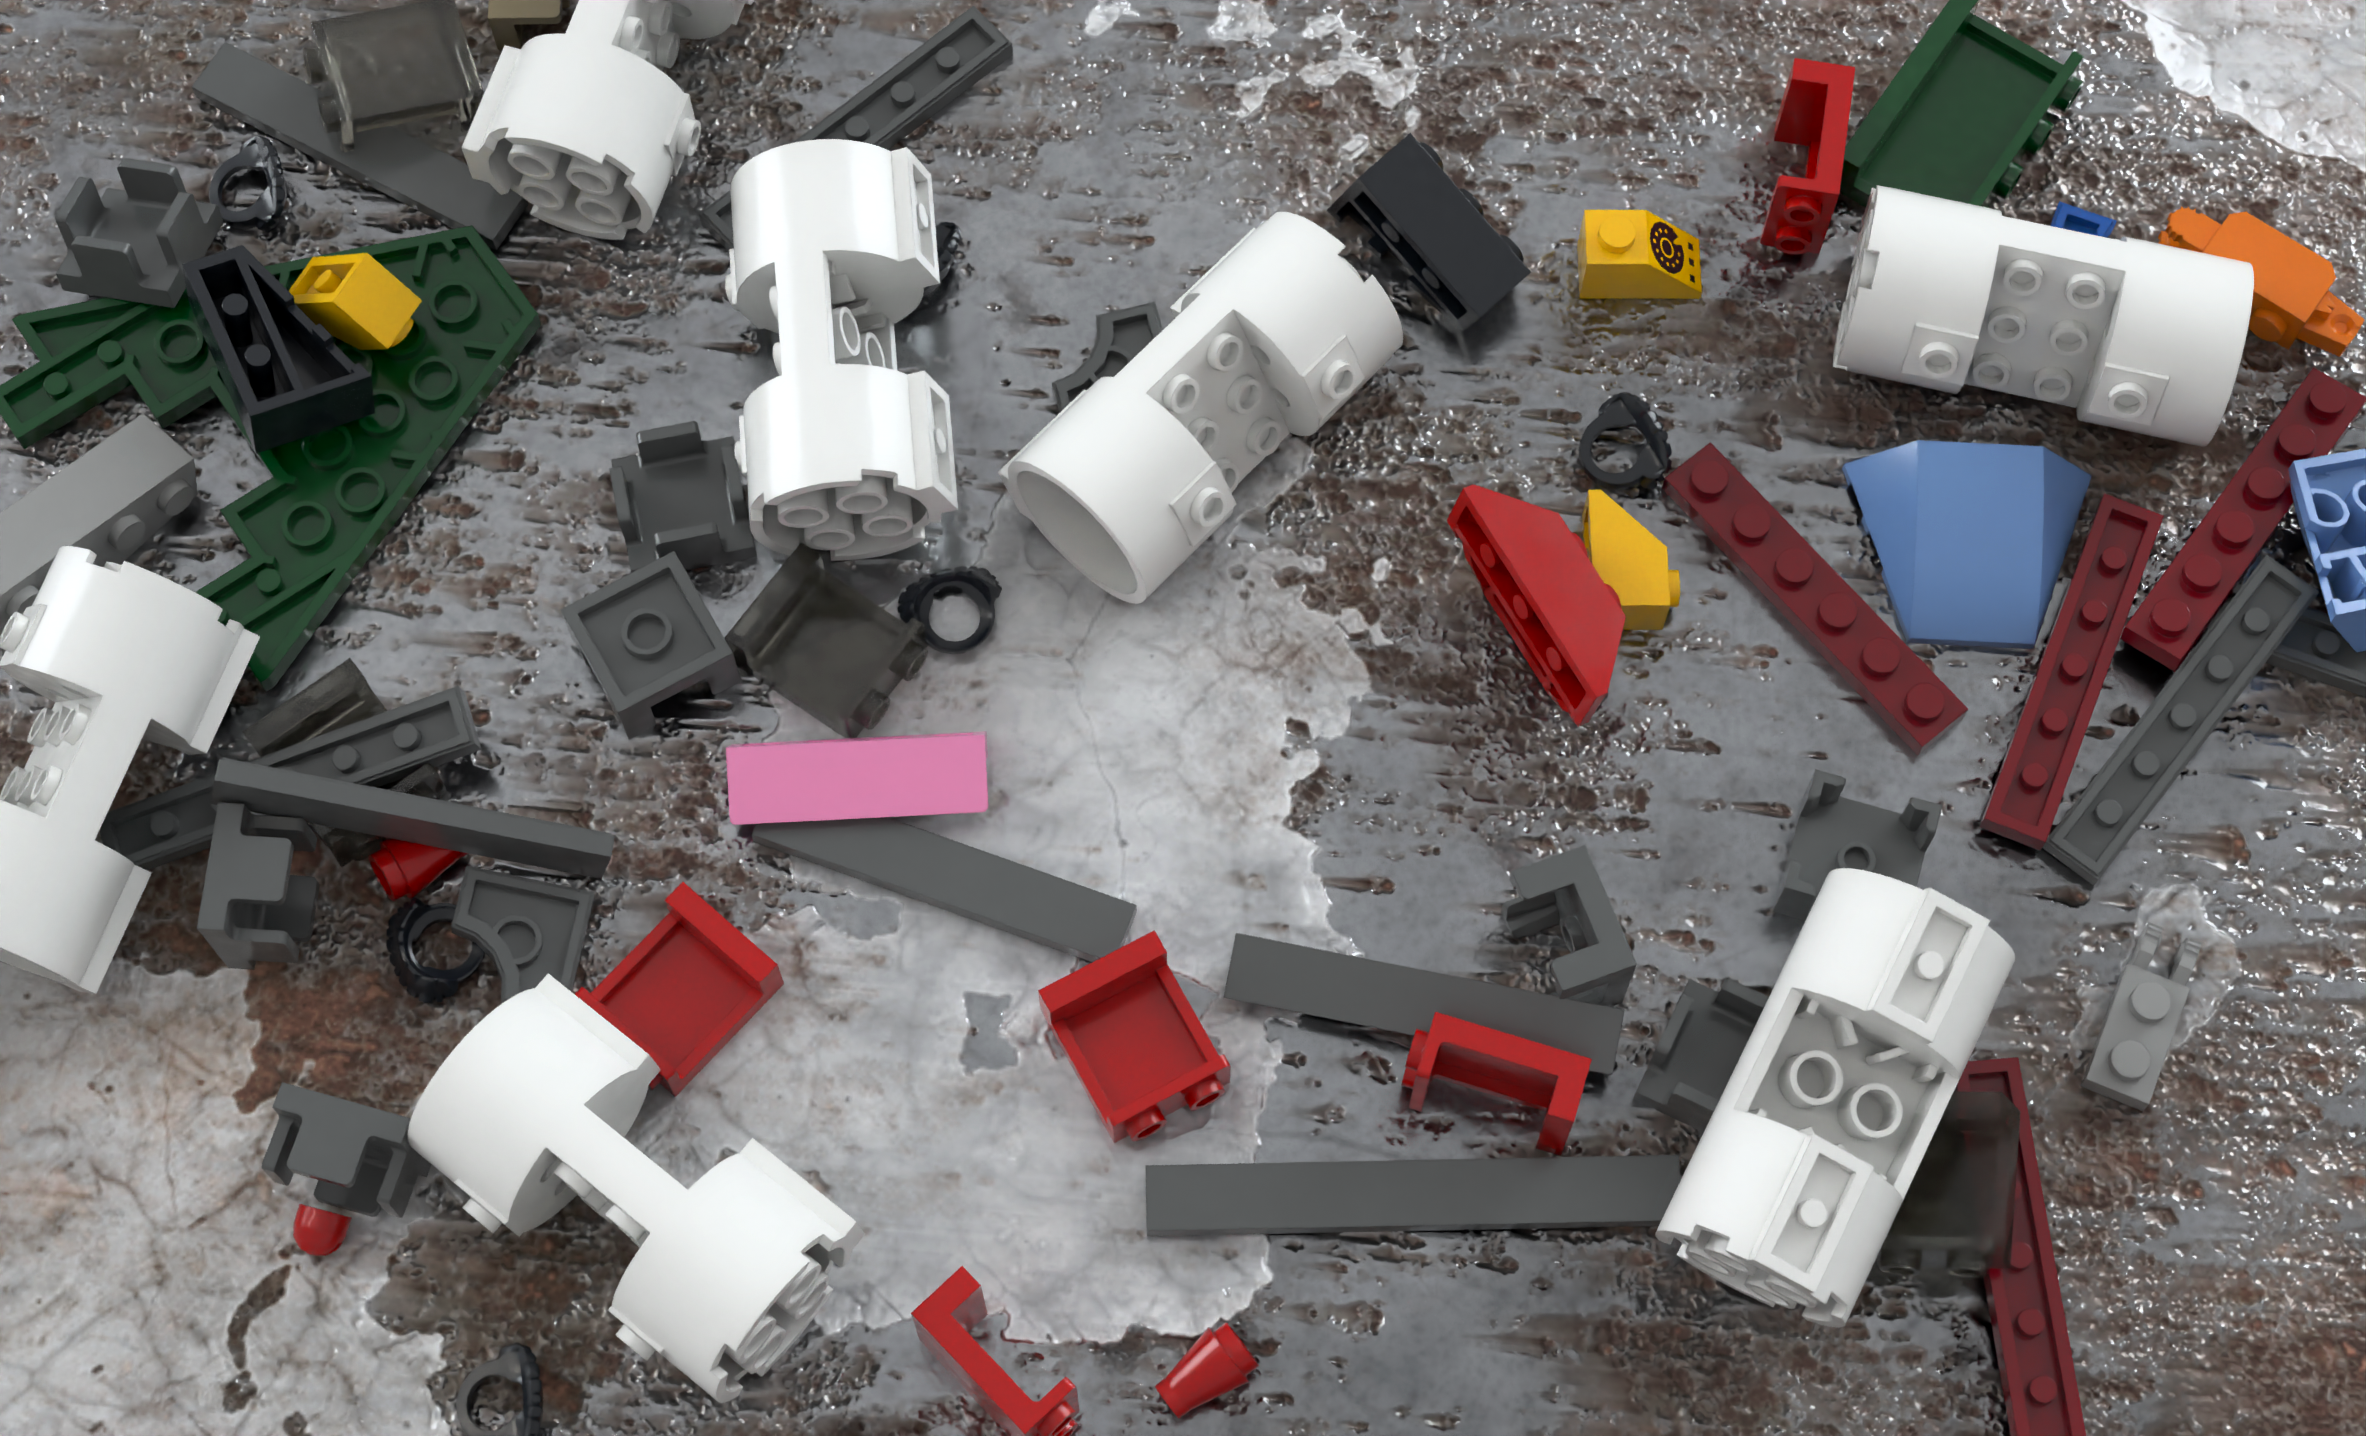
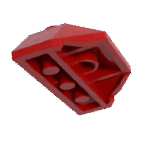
M1474 484L1463 488L1447 518V522L1454 536L1462 541L1465 558L1481 590L1547 694L1563 711L1569 713L1572 721L1578 727L1588 723L1608 693L1626 619L1617 593L1610 585L1603 582L1588 559V553L1583 541L1577 534L1569 530L1559 513Z

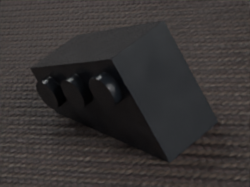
M1409 133L1364 172L1327 211L1339 222L1349 215L1372 236L1367 242V247L1379 258L1383 257L1388 251L1412 273L1407 283L1463 332L1527 277L1531 271L1523 263L1524 258L1518 246L1507 236L1499 235L1483 217L1484 212L1479 201L1469 191L1462 188L1459 189L1443 171L1442 160L1435 150L1426 143L1418 142Z
M243 245L182 264L189 305L256 454L375 414L372 376L360 363L355 365L333 343V336L320 323L318 325L313 323L295 304L294 296Z

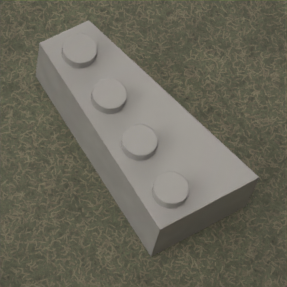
M144 413L0 512V636L14 612L23 614L26 607L33 605L60 547L73 546L93 551L97 554L93 564L104 567L106 562L121 565L174 515L182 512L198 494L194 458ZM0 648V661H1V659H2V657H3V655H4V653H5V651H6V650H3V649H1V648Z

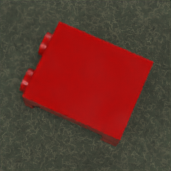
M1794 58L1776 120L1774 141L1809 146L1805 178L1786 175L1778 177L1761 233L1760 243L1762 245L1776 247L1779 251L1787 254L1820 253L1840 193L1855 67Z
M684 882L665 899L669 913L591 993L584 987H581L575 993L578 998L647 1052L656 1062L661 1071L650 1082L648 1089L653 1090L660 1083L674 1097L687 1086L784 985L778 964Z
M1155 930L1038 990L1040 1010L1114 1143L1127 1136H1130L1132 1141H1139L1154 1134L1167 1123L1165 1116L1186 1105L1189 1106L1191 1111L1211 1104L1224 1094L1225 1089L1223 1086L1230 1083L1231 1066L1224 1054L1219 1056L1170 970L1167 964V951Z
M1435 1012L1429 1032L1419 1029L1415 1031L1401 1086L1413 1089L1409 1108L1422 1112L1429 1085L1433 1079L1444 1080L1545 1111L1536 1149L1561 1156L1575 1120L1592 1059Z
M963 1266L911 1312L920 1342L1008 1436H1071L1077 1429L1078 1424L1073 1419L1080 1411L1077 1387L1068 1377L1063 1378L1040 1401H1032L969 1334L988 1314L981 1285Z

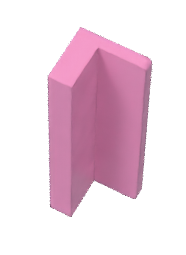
M987 731L731 744L726 747L730 822L734 825L985 812L989 806L986 764L988 757Z

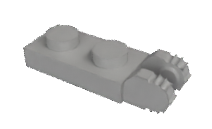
M2148 921L2139 936L2130 963H2127L2121 971L2080 1086L2140 1111H2143L2149 1105L2190 990L2186 984L2193 972L2202 944L2188 937L2185 938L2183 943H2180L2174 955V965L2168 979L2149 972L2147 968L2160 945L2163 927Z

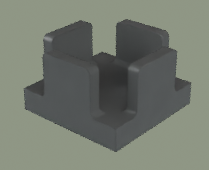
M123 158L117 170L125 190L107 188L101 198L92 178L78 177L55 216L56 223L68 250L67 256L56 272L63 291L175 308L186 289L182 264L203 258L224 222L218 205L195 201L193 194L186 192L178 169L170 164Z
M690 421L639 431L636 433V439L640 453L611 459L612 468H609L612 488L619 525L627 547L631 573L675 551L686 571L757 557L754 537L750 530L749 511L742 475L735 459L734 436L704 441L702 440L698 423Z
M218 802L197 929L228 968L255 970L256 961L297 963L300 949L294 941L307 942L311 939L320 884L312 876L290 875L293 851L314 852L316 849L317 837L306 820L292 817L254 815L250 813L245 804Z
M1728 978L1725 979L1720 991H1715L1689 979L1633 1099L1704 1132L1769 997Z
M282 1082L272 1107L279 1115V1119L262 1162L264 1172L275 1183L286 1186L290 1184L294 1173L317 1179L314 1197L321 1203L370 1217L377 1216L382 1207L388 1215L402 1218L418 1175L427 1177L432 1165L411 1148L408 1143V1127L411 1118Z

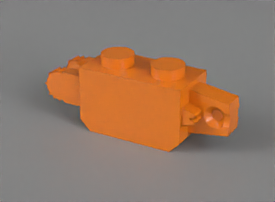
M2181 206L2179 210L2169 214L2167 228L2165 231L2160 232L2158 244L2252 264L2254 290L2248 327L2257 337L2265 341L2276 342L2287 350L2290 349L2296 339H2300L2339 357L2345 352L2365 319L2328 291L2336 279L2332 262L2248 212L2229 214L2222 225L2203 213H2196V209L2191 210L2189 207L2183 208Z

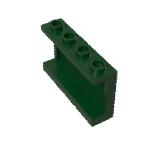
M1949 0L1845 146L1840 193L1865 208L1871 189H1876L1877 185L1986 208L1989 207L1996 195L2006 200L2023 174L2025 168L2018 165L2026 151L2034 156L2039 153L2055 124L2048 120L2057 108L2066 113L2080 92L2084 81L2077 78L2076 75L2085 56L2073 51L2063 65L1974 15L1980 0Z

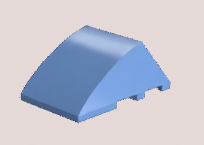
M1916 440L1843 465L1842 471L1848 486L1852 485L1863 514L1861 522L1866 535H1871L1883 570L1881 575L1907 643L2034 648L2092 475L2044 446Z
M2366 448L2295 460L2288 469L2292 498L2304 542L2319 578L2330 622L2356 652L2366 651Z

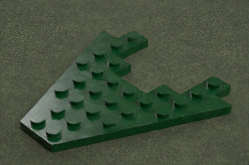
M473 225L319 255L332 256L368 253L417 295L422 302L411 316L413 326L410 332L399 344L389 349L359 350L333 336V343L355 365L360 363L372 376L375 414L257 453L256 455L272 478L220 510L226 522L251 557L195 593L223 609L218 621L224 626L231 619L240 622L244 629L260 636L248 666L266 692L275 687L541 326L536 310ZM312 257L264 267L289 291ZM187 289L184 290L175 308L106 297L20 314L12 319L40 361L0 385V415L23 449L28 448L132 384L162 429L216 397L254 450L189 305Z

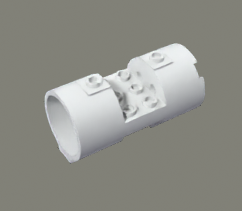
M579 0L565 34L557 33L536 36L528 40L521 49L504 45L462 145V151L472 178L488 182L501 195L508 193L510 189L528 202L534 204L530 215L570 232L610 240H623L627 229L637 228L641 232L646 233L654 221L671 175L677 176L685 155L692 156L694 154L701 132V123L695 120L690 95L684 93L670 77L663 73V68H671L674 65L679 51L680 39H705L722 34L731 24L737 25L744 4L751 5L754 0Z
M818 139L790 143L770 149L747 161L740 167L732 179L730 192L734 248L729 249L731 274H728L725 278L726 294L731 306L735 310H739L758 329L765 328L779 333L780 342L775 343L773 346V359L780 376L767 381L754 390L745 401L743 415L739 416L740 441L736 442L734 452L738 469L747 478L750 530L754 538L765 547L792 557H796L800 553V547L830 550L831 561L858 560L891 554L925 539V526L931 522L940 523L942 513L958 510L949 395L925 370L908 375L897 371L894 324L907 317L917 308L922 300L924 287L940 284L931 174L907 147L889 151L879 146L859 141Z
M1877 185L1876 189H1871L1858 234L1857 246L1851 266L1853 269L1846 301L1842 305L1837 330L1833 367L1957 394L1961 387L1967 384L2076 408L2077 419L2080 421L2205 447L2212 440L2223 418L2241 362L2252 308L2254 290L2253 266L2249 262L2125 236L2120 240L2005 217L2002 216L2000 210Z
M1276 212L1257 228L1250 230L1170 307L1175 319L1114 377H1101L1088 390L1084 389L998 471V474L1019 512L1031 519L1047 540L1077 570L1109 594L1129 603H1142L1232 515L1233 508L1237 505L1232 492L1266 456L1272 454L1277 449L1280 442L1288 434L1292 433L1299 436L1314 434L1402 346V325L1391 300L1373 274L1363 282L1357 270L1347 260L1338 255L1346 246L1332 234L1297 214Z
M62 546L56 554L33 605L26 607L23 614L14 612L0 636V648L6 650L0 661V667L24 686L55 702L52 710L46 707L43 708L35 719L27 739L28 743L35 745L24 769L18 766L13 769L0 794V962L66 985L77 991L96 994L152 872L136 866L132 861L115 850L96 841V836L141 739L173 747L188 755L207 754L260 636L244 629L240 622L231 619L224 626L218 621L223 610L221 607L165 577L126 561L122 565L106 562L104 567L93 564L97 556L93 551L80 547Z
M1839 868L1830 871L1655 1233L1657 1239L1671 1245L1675 1237L1682 1242L1677 1256L1707 1275L1771 1307L1778 1304L1794 1309L1796 1304L1799 1303L1806 1306L1802 1317L1807 1321L1834 1328L1844 1327L2015 962L2013 949L1998 933L1988 926L1990 920L1932 888L1922 890L1900 880L1859 869Z
M548 973L536 988L520 992L495 1008L450 1053L427 1085L414 1109L408 1127V1143L411 1148L471 1197L462 1208L493 1234L503 1223L520 1237L523 1232L532 1230L549 1220L577 1195L610 1224L615 1223L639 1247V1250L624 1272L614 1294L612 1306L608 1309L610 1313L624 1323L615 1335L646 1361L655 1351L659 1352L720 1403L728 1402L739 1396L743 1388L737 1380L747 1372L750 1374L757 1373L762 1377L798 1339L833 1291V1288L828 1285L831 1278L827 1275L833 1263L837 1264L840 1268L848 1263L853 1248L865 1233L852 1217L753 1138H751L740 1153L734 1154L718 1163L689 1189H686L627 1141L624 1137L640 1112L647 1094L648 1085L661 1069L647 1052Z

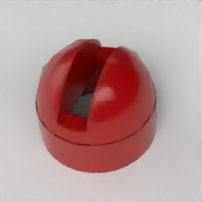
M299 1204L293 1225V1237L299 1248L306 1253L314 1256H326L340 1248L347 1236L352 1217Z

